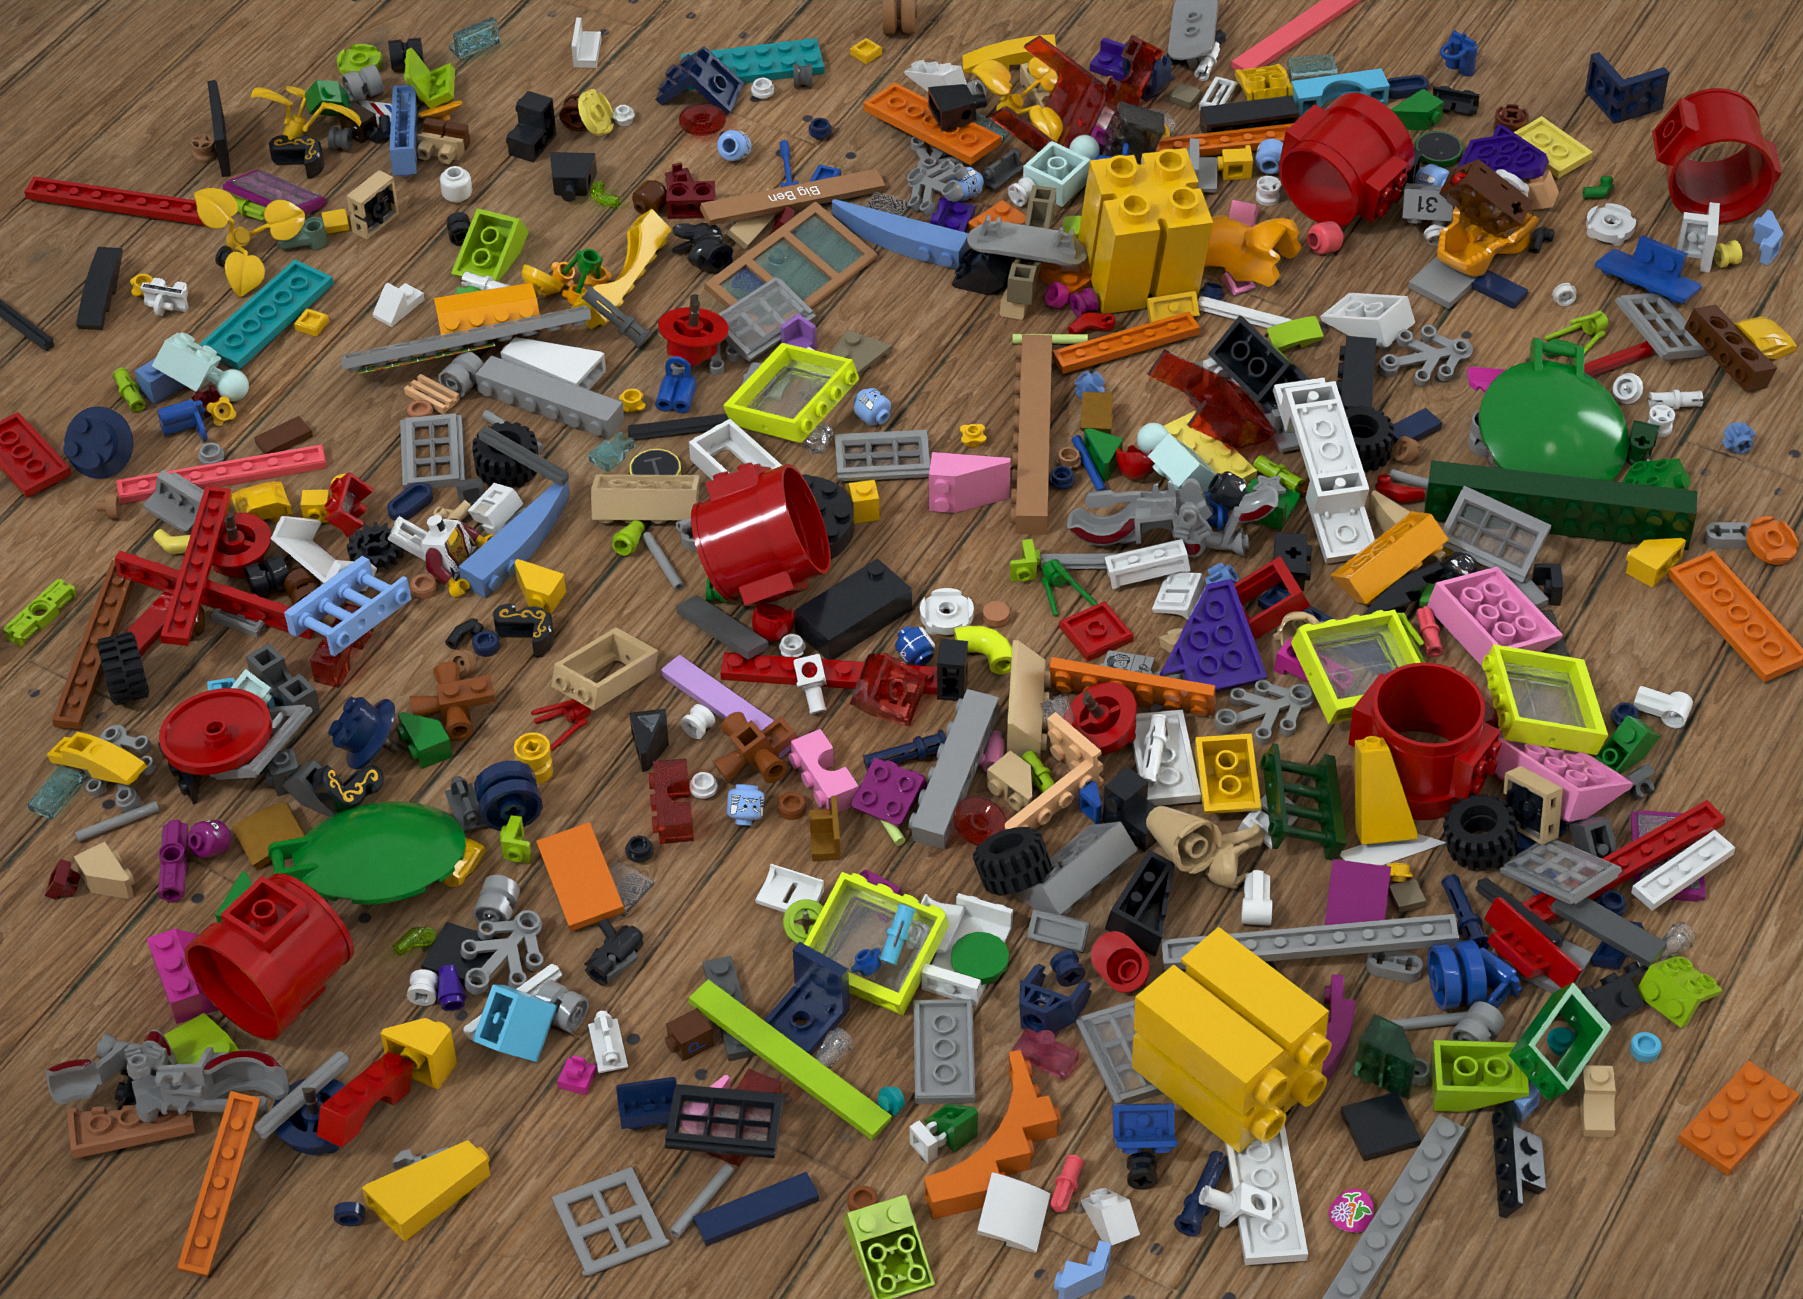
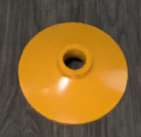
M458 100L422 111L417 115L419 118L425 119L427 117L447 121L451 119L449 114L458 109L463 102Z

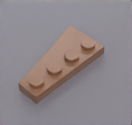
M135 1105L123 1106L122 1110L106 1111L105 1106L92 1107L91 1111L79 1112L77 1107L67 1108L70 1149L73 1159L195 1133L193 1111L187 1110L181 1115L178 1113V1110H168L166 1115L162 1114L160 1110L156 1120L143 1122L137 1116Z

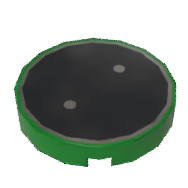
M1431 131L1419 136L1415 143V150L1422 151V163L1425 161L1429 164L1446 168L1453 166L1458 159H1461L1463 146L1459 138L1453 134L1444 131Z

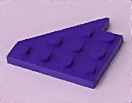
M1499 124L1492 137L1470 140L1458 167L1479 159L1495 172L1503 169L1520 179H1536L1544 175L1549 160L1546 153L1502 124Z
M1232 579L1206 585L1159 674L1160 676L1167 677L1182 673L1184 680L1215 685V692L1255 684L1258 680H1266L1268 678Z

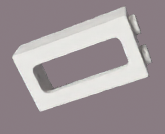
M731 419L716 425L711 430L689 441L690 460L712 480L713 475L727 471L712 457L723 450H730L744 464L750 462L753 465L760 463L761 466L771 467V469L782 466Z

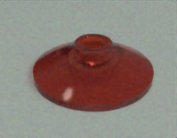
M706 103L689 106L679 116L680 127L685 132L696 136L714 134L720 131L726 123L724 111L718 106Z
M971 796L963 799L957 805L953 816L954 824L959 834L967 842L975 846L981 844L986 838L1005 830V823L1007 822L1004 812L996 803L980 796Z

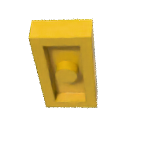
M1196 291L1146 299L1150 323L1189 311L1193 317L1200 315Z

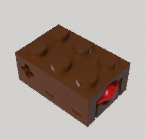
M1479 159L1452 169L1439 193L1450 205L1456 206L1464 212L1467 218L1477 222L1483 227L1485 232L1492 235L1522 225L1533 203L1530 198Z

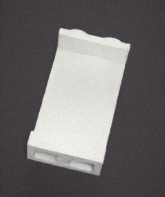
M281 516L271 539L323 583L353 563V561L335 560L313 541L321 524L319 520ZM371 564V569L374 577L377 568ZM366 586L360 591H367L369 586Z
M958 893L956 905L964 906L965 912L946 953H937L932 965L925 964L921 972L922 990L951 999H973V1005L977 1006L987 984L981 985V980L953 971L951 965L952 947L958 939L974 932L993 934L1006 943L1013 927V909L1001 904L983 901L974 896Z

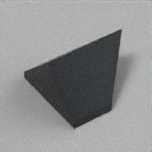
M666 709L629 713L631 733L642 772L648 771L669 746Z

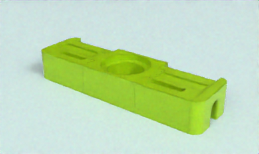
M62 579L55 580L3 628L6 639L20 647L25 646L24 642L38 629L43 630L60 614L59 610L73 597L77 598L75 587L71 584L66 586L65 581ZM38 610H47L44 615H34Z

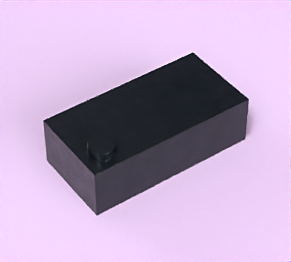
M876 559L795 609V631L825 659L834 660L912 610V588L879 559Z

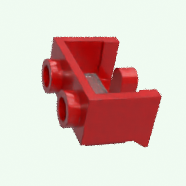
M350 472L342 478H336L332 482L329 489L333 492L332 497L324 505V510L327 511L325 520L343 531L347 538L354 533V530H358L363 526L364 522L358 518L365 513L367 506L362 504L361 501L374 490V488Z

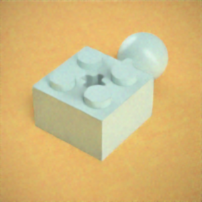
M1089 135L1076 137L1071 142L1069 149L1051 141L1023 166V177H1029L1038 186L1057 188L1056 204L1063 207L1086 185L1090 160H1094L1099 155V144Z
M183 332L181 334L176 333L165 340L152 367L196 392L211 381L216 384V389L220 396L228 397L230 402L239 401L246 396L249 390V382L245 374L235 369H229L224 372L218 369L217 366L222 358L216 355L217 352L213 348L203 345V347L194 342L195 339L192 336Z
M1148 423L1139 430L1137 434L1139 449L1155 463L1152 466L1153 469L1161 476H1165L1169 480L1168 483L1172 482L1175 489H1181L1182 484L1187 479L1193 478L1200 483L1202 492H1208L1209 484L1217 473L1193 449L1168 433L1167 429L1161 424Z

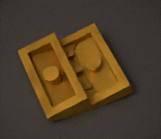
M286 801L257 811L232 826L249 861L256 870H260L272 861L268 856V846L271 843L301 838L305 835Z

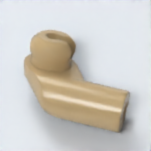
M464 500L455 510L439 506L434 510L433 516L440 515L442 519L454 518L462 521L469 514L468 510L471 508V505Z

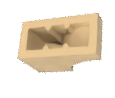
M1585 1065L1580 1073L1577 1085L1583 1137H1614L1616 1088L1613 1066Z

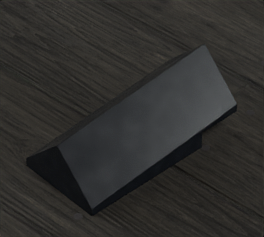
M1239 315L1208 353L1251 397L1264 405L1270 412L1278 409L1273 393L1274 385L1311 380L1241 315Z

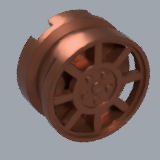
M572 94L563 103L559 114L560 121L566 128L572 131H585L587 128L579 114L577 100L581 94Z
M1507 104L1504 108L1500 106L1495 113L1494 132L1499 124H1502L1512 132L1524 127L1528 123L1529 118L1527 110L1525 108L1523 110L1520 109L1519 105Z

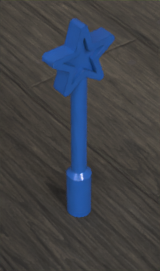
M782 140L779 145L781 158L784 162L786 183L781 182V187L799 184L798 181L792 183L789 142Z

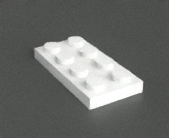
M1183 710L1136 714V738L1132 742L1138 775L1140 776L1146 750L1144 740L1149 732L1150 718L1154 714H1163L1168 719L1165 733L1167 744L1162 751L1158 784L1155 789L1148 790L1147 800L1155 806L1200 802L1201 793Z

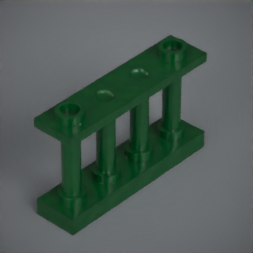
M1273 743L1268 752L1263 754L1260 762L1261 770L1264 772L1269 816L1268 835L1271 836L1272 848L1278 849L1287 836L1320 843L1324 849L1325 859H1337L1347 845L1335 756L1324 754L1319 764L1315 766L1280 759L1279 745ZM1282 771L1312 777L1316 788L1283 781ZM1284 793L1315 799L1318 802V809L1285 803ZM1287 815L1318 821V824L1321 825V832L1288 825Z

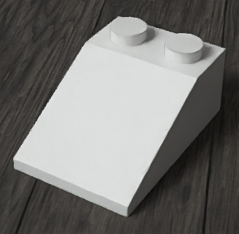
M1348 293L1320 316L1321 321L1349 336L1377 338L1376 346L1379 348L1390 346L1397 338L1399 331L1407 330L1415 323L1408 296Z

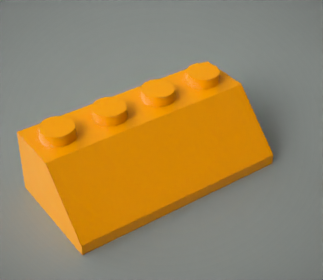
M533 283L434 298L440 335L540 315Z
M1411 511L1330 576L1357 603L1372 604L1381 595V592L1402 579L1401 577L1404 574L1418 569L1423 564V559L1440 552L1443 549V544L1449 539L1432 514Z

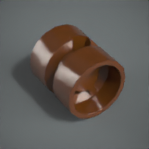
M306 568L295 569L285 578L284 585L292 606L321 586L320 580Z

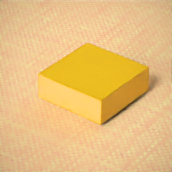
M868 38L863 39L850 48V55L865 64L883 54L882 47Z
M345 209L321 212L327 234L349 230Z
M306 308L294 323L296 331L317 337L329 322L327 314Z

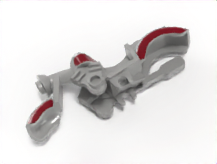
M1193 478L1187 479L1182 484L1181 489H1175L1174 484L1169 482V489L1164 491L1159 490L1157 483L1153 485V491L1088 492L1085 496L1086 506L1090 509L1112 507L1115 503H1129L1122 511L1111 516H1098L1084 508H1076L1068 516L1067 528L1077 538L1089 543V545L1095 546L1117 543L1127 544L1132 541H1136V544H1141L1143 533L1154 528H1164L1172 531L1175 540L1183 539L1187 554L1191 558L1199 557L1206 548L1233 550L1236 554L1245 557V550H1249L1248 534H1243L1242 528L1233 533L1238 522H1253L1269 515L1278 506V492L1272 486L1266 485L1255 492L1245 494L1239 507H1234L1221 533L1213 532L1206 521L1213 514L1212 506L1210 507L1209 502H1207L1205 495L1201 491L1200 483Z
M152 1029L146 1034L143 1044L118 1041L109 1033H104L102 1040H99L97 1044V1056L101 1060L96 1064L91 1059H78L57 1064L45 1071L50 1095L57 1104L62 1105L76 1100L89 1099L98 1091L99 1084L102 1085L127 1064L128 1076L134 1080L131 1083L137 1102L135 1105L136 1113L143 1122L156 1120L160 1110L164 1115L168 1114V1110H178L180 1115L184 1114L187 1110L224 1112L228 1100L224 1098L229 1096L230 1091L255 1090L268 1094L276 1100L283 1099L289 1092L286 1070L277 1059L269 1055V1052L239 1050L230 1053H214L213 1047H207L198 1064H178L166 1037L157 1029ZM253 1096L261 1100L256 1116H264L268 1111L267 1098L264 1096Z

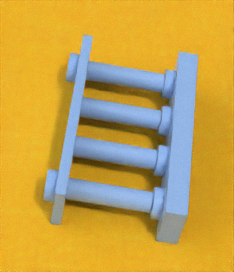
M361 556L285 611L284 614L290 634L298 637L310 628L327 637L330 655L336 656L412 598L406 577H401L392 585L373 577L370 560ZM369 586L381 593L370 599L358 592ZM350 600L362 607L352 614L339 606L345 601ZM330 614L342 620V622L332 628L319 620Z

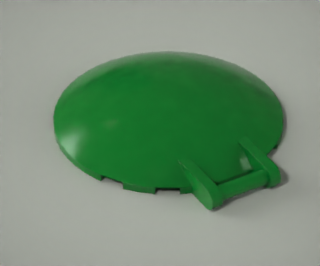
M1533 338L1530 345V361L1512 366L1498 375L1486 390L1479 408V429L1484 446H1488L1494 457L1493 462L1498 468L1613 481L1625 463L1628 453L1629 436L1624 415L1612 395L1598 381L1584 372V347L1575 345L1573 348ZM1542 352L1571 357V365L1543 360Z
M376 802L353 807L332 815L315 825L301 838L273 842L268 846V856L273 863L274 872L272 875L282 873L292 876L316 890V893L322 898L335 902L339 898L352 899V904L358 905L381 904L413 897L425 892V886L435 881L441 883L455 871L456 863L464 858L466 839L463 828L456 819L438 808L414 802ZM293 858L294 866L285 868L284 860Z

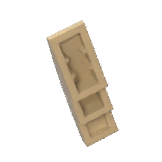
M1374 490L1371 493L1369 512L1384 532L1410 513V511ZM1441 550L1433 556H1427L1422 560L1423 564L1421 566L1423 567L1436 560L1439 563L1443 562L1446 553Z

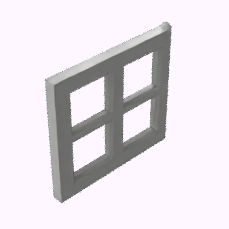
M632 1167L551 1197L583 1268V1276L588 1277L668 1246L670 1240L665 1237ZM626 1184L636 1205L611 1214L601 1193ZM593 1196L603 1218L578 1227L568 1205ZM642 1217L651 1239L626 1248L617 1226ZM609 1230L618 1251L593 1261L584 1238Z

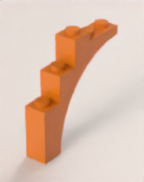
M1021 1050L1009 1052L1008 1070L1013 1092L1008 1111L997 1131L983 1147L968 1159L945 1171L924 1177V1196L932 1220L983 1208L992 1172L1005 1176L1030 1170L1031 1157L1035 1156L1032 1142L1057 1137V1124H1061L1059 1108L1052 1105L1049 1095L1041 1097L1038 1085L1032 1084L1031 1064L1029 1060L1024 1061Z

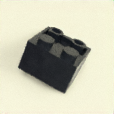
M970 248L963 255L964 260L956 269V276L951 285L954 288L989 295L1005 286L1012 263H1014L1016 257L983 253Z

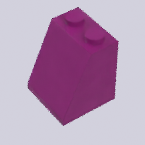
M1333 859L1325 925L1385 920L1391 867Z

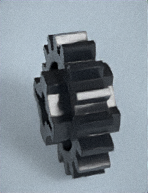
M374 522L373 527L370 528L365 524L363 525V531L356 529L354 530L355 536H349L347 551L350 561L354 562L363 556L369 559L370 563L377 568L376 572L379 571V567L389 570L390 563L397 565V558L404 557L403 551L405 549L387 540L392 528L388 529V523L378 527L377 522Z

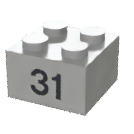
M1406 183L1402 218H1407L1409 223H1422V220H1432V224L1446 225L1447 221L1452 222L1453 206L1439 194L1443 185Z

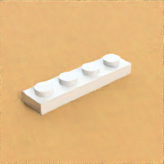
M1713 830L1633 885L1631 893L1653 911L1734 855L1736 847L1716 830Z

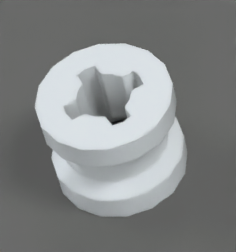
M1025 176L1018 181V184L1014 183L1008 187V195L1015 205L1021 207L1027 204L1032 186L1036 185L1034 181Z
M1263 176L1258 179L1256 201L1259 204L1273 206L1279 202V191L1281 188L1279 179L1273 176Z
M1656 405L1650 409L1647 423L1660 425L1657 437H1666L1672 432L1675 412L1672 408L1665 405Z
M696 704L691 708L690 715H685L681 719L680 725L690 737L701 739L705 735L706 729L711 728L715 724V717L708 708Z
M421 969L412 972L409 980L411 986L407 991L408 1000L420 1006H428L435 1003L437 997L435 989L439 986L438 975L432 971Z

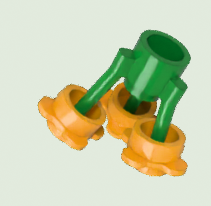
M593 249L578 250L570 263L554 262L551 265L553 270L552 277L569 287L568 290L562 291V296L568 298L567 301L571 305H574L579 296L587 290L583 287L584 284L595 286L596 284H606L612 279V274L601 266L603 258ZM576 263L579 271L582 273L578 285L574 284L572 279L575 276L573 267Z

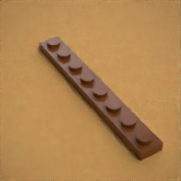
M111 560L53 716L54 727L81 729L103 670L97 648L98 639L116 635L135 582L117 576L115 560Z

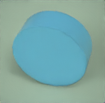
M1640 1032L1634 1035L1630 1044V1053L1636 1060L1649 1063L1659 1057L1661 1042L1657 1036L1649 1032Z

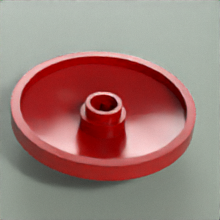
M236 688L213 689L194 695L176 706L163 721L159 732V742L166 760L176 769L195 775L219 774L240 767L262 751L272 733V719L266 703L254 693Z

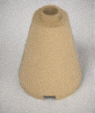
M1158 806L1148 814L1146 820L1148 830L1179 870L1196 874L1205 870L1215 858L1212 854L1215 852L1216 847L1220 849L1222 844V834L1218 826L1213 822L1165 806Z

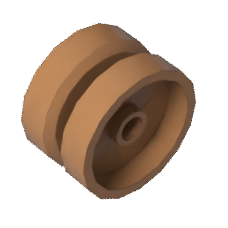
M882 0L883 34H895L897 31V19H901V31L903 34L915 33L917 0Z

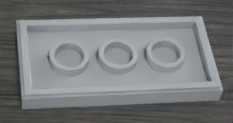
M973 999L913 1000L915 1104L975 1103Z

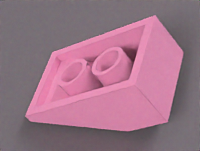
M932 452L929 470V511L957 513L1009 499L1011 458Z

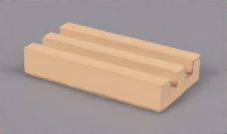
M422 374L417 376L418 381L413 380L411 382V387L407 385L404 388L405 395L415 400L430 402L432 408L441 414H445L460 401L457 392Z

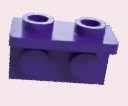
M1103 38L1100 42V51L1091 61L1089 71L1106 77L1113 76L1115 80L1127 83L1122 70L1125 44ZM1141 50V57H1144L1143 50Z
M945 197L940 198L937 212L932 214L930 224L966 233L968 222L973 219L975 214V205L948 201Z

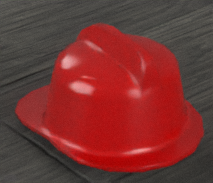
M1112 931L1103 934L1096 940L1091 951L1092 964L1114 990L1128 993L1139 988L1144 989L1147 986L1145 982L1149 976V961L1143 951L1130 937L1124 933Z

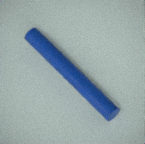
M1074 436L1072 443L1079 451L1081 461L1096 491L1107 490L1081 436Z

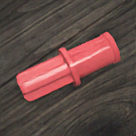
M1424 606L1416 612L1420 626L1418 633L1424 641L1426 655L1428 657H1437L1443 651L1439 638L1440 628L1435 623L1432 610L1428 606Z
M1067 1155L1061 1174L1055 1178L1056 1187L1049 1206L1056 1213L1067 1210L1073 1192H1076L1079 1188L1077 1181L1085 1162L1077 1155Z

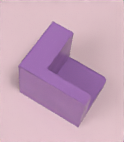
M797 314L781 325V343L815 349L817 348L816 326L800 314Z

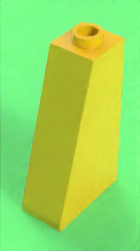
M1376 736L1355 740V832L1362 845L1418 839V833L1390 749L1384 738Z
M468 1140L366 1184L362 1187L365 1203L405 1242L490 1176L488 1164L490 1158L481 1147L476 1148Z

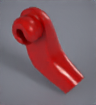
M1084 313L1068 326L1067 331L1069 334H1081L1086 330L1110 331L1115 327V317L1110 313Z
M1387 474L1379 475L1377 478V483L1375 484L1377 492L1398 503H1409L1425 499L1423 487L1401 486L1391 483V477Z

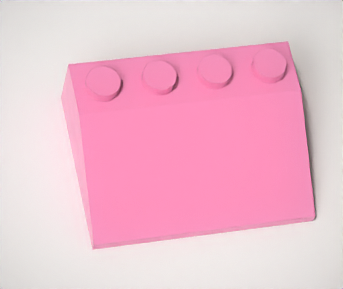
M1498 566L1437 582L1427 604L1436 618L1481 666L1484 656L1488 655L1493 644L1542 652L1559 641L1563 636Z
M1499 738V742L1502 745L1495 759L1498 761L1497 769L1494 772L1497 774L1496 777L1504 781L1505 772L1522 766L1562 787L1560 819L1563 821L1574 822L1575 820L1587 819L1633 786V782L1587 753L1507 741L1504 738Z

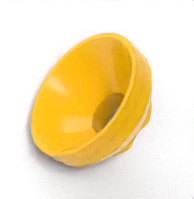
M524 264L521 271L522 278L525 284L533 283L535 293L546 298L561 291L564 286L563 282L545 272Z

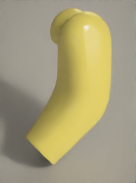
M159 529L154 533L153 538L167 553L176 555L186 552L190 535L171 536L163 529Z

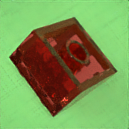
M887 653L868 654L850 705L871 716L910 726L928 676Z

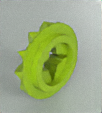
M802 899L792 903L787 908L783 918L786 935L794 943L802 942L804 944L814 925H810L807 934H805L803 925H798L796 922L803 919L805 911L808 919L816 922L823 906L810 899Z

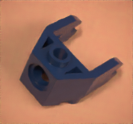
M1133 37L1132 43L1127 41L1124 46L1122 70L1129 91L1145 102H1148L1165 91L1170 85V81L1175 78L1171 74L1172 61L1164 55L1162 61L1158 59L1154 64L1141 57L1142 43L1138 38Z
M1037 964L1032 968L1024 981H1020V1025L1024 1030L1047 1038L1075 1022L1088 1003L1092 993L1089 990L1091 982L1086 980L1080 982L1072 995L1068 997L1042 987L1046 974L1043 973L1045 966ZM1038 1003H1043L1045 1005L1044 1007H1041Z

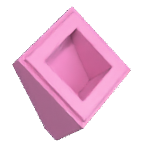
M1229 272L1224 273L1220 277L1222 283L1233 296L1256 288L1253 281H1236Z

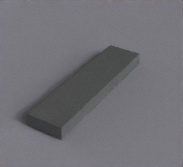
M698 595L676 605L677 614L747 660L768 649V641Z
M1588 897L1577 904L1571 905L1556 899L1551 905V912L1648 968L1667 949V943Z

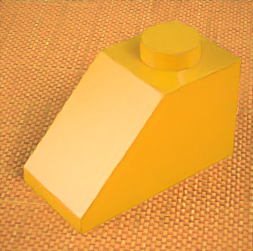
M875 480L845 483L846 492L853 505L855 524L880 520L879 496Z
M1683 538L1644 540L1637 548L1633 547L1626 557L1628 562L1626 574L1653 588L1669 572V569L1682 559L1686 540Z
M516 559L514 563L517 582L529 607L537 606L546 609L552 614L566 594L564 574Z

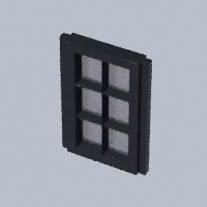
M676 1084L665 1137V1149L775 1159L785 1094Z

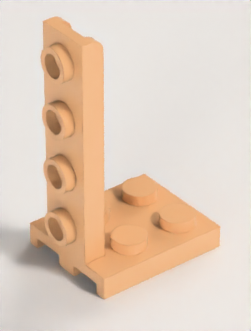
M1056 712L1047 718L1051 746L1050 752L1058 761H1064L1071 771L1005 823V830L1014 827L1036 829L1040 825L1049 822L1052 816L1060 809L1068 807L1073 799L1079 795L1080 790L1091 782L1095 781L1097 788L1104 784V779L1099 776V773L1103 771V764L1097 758L1101 755V750Z

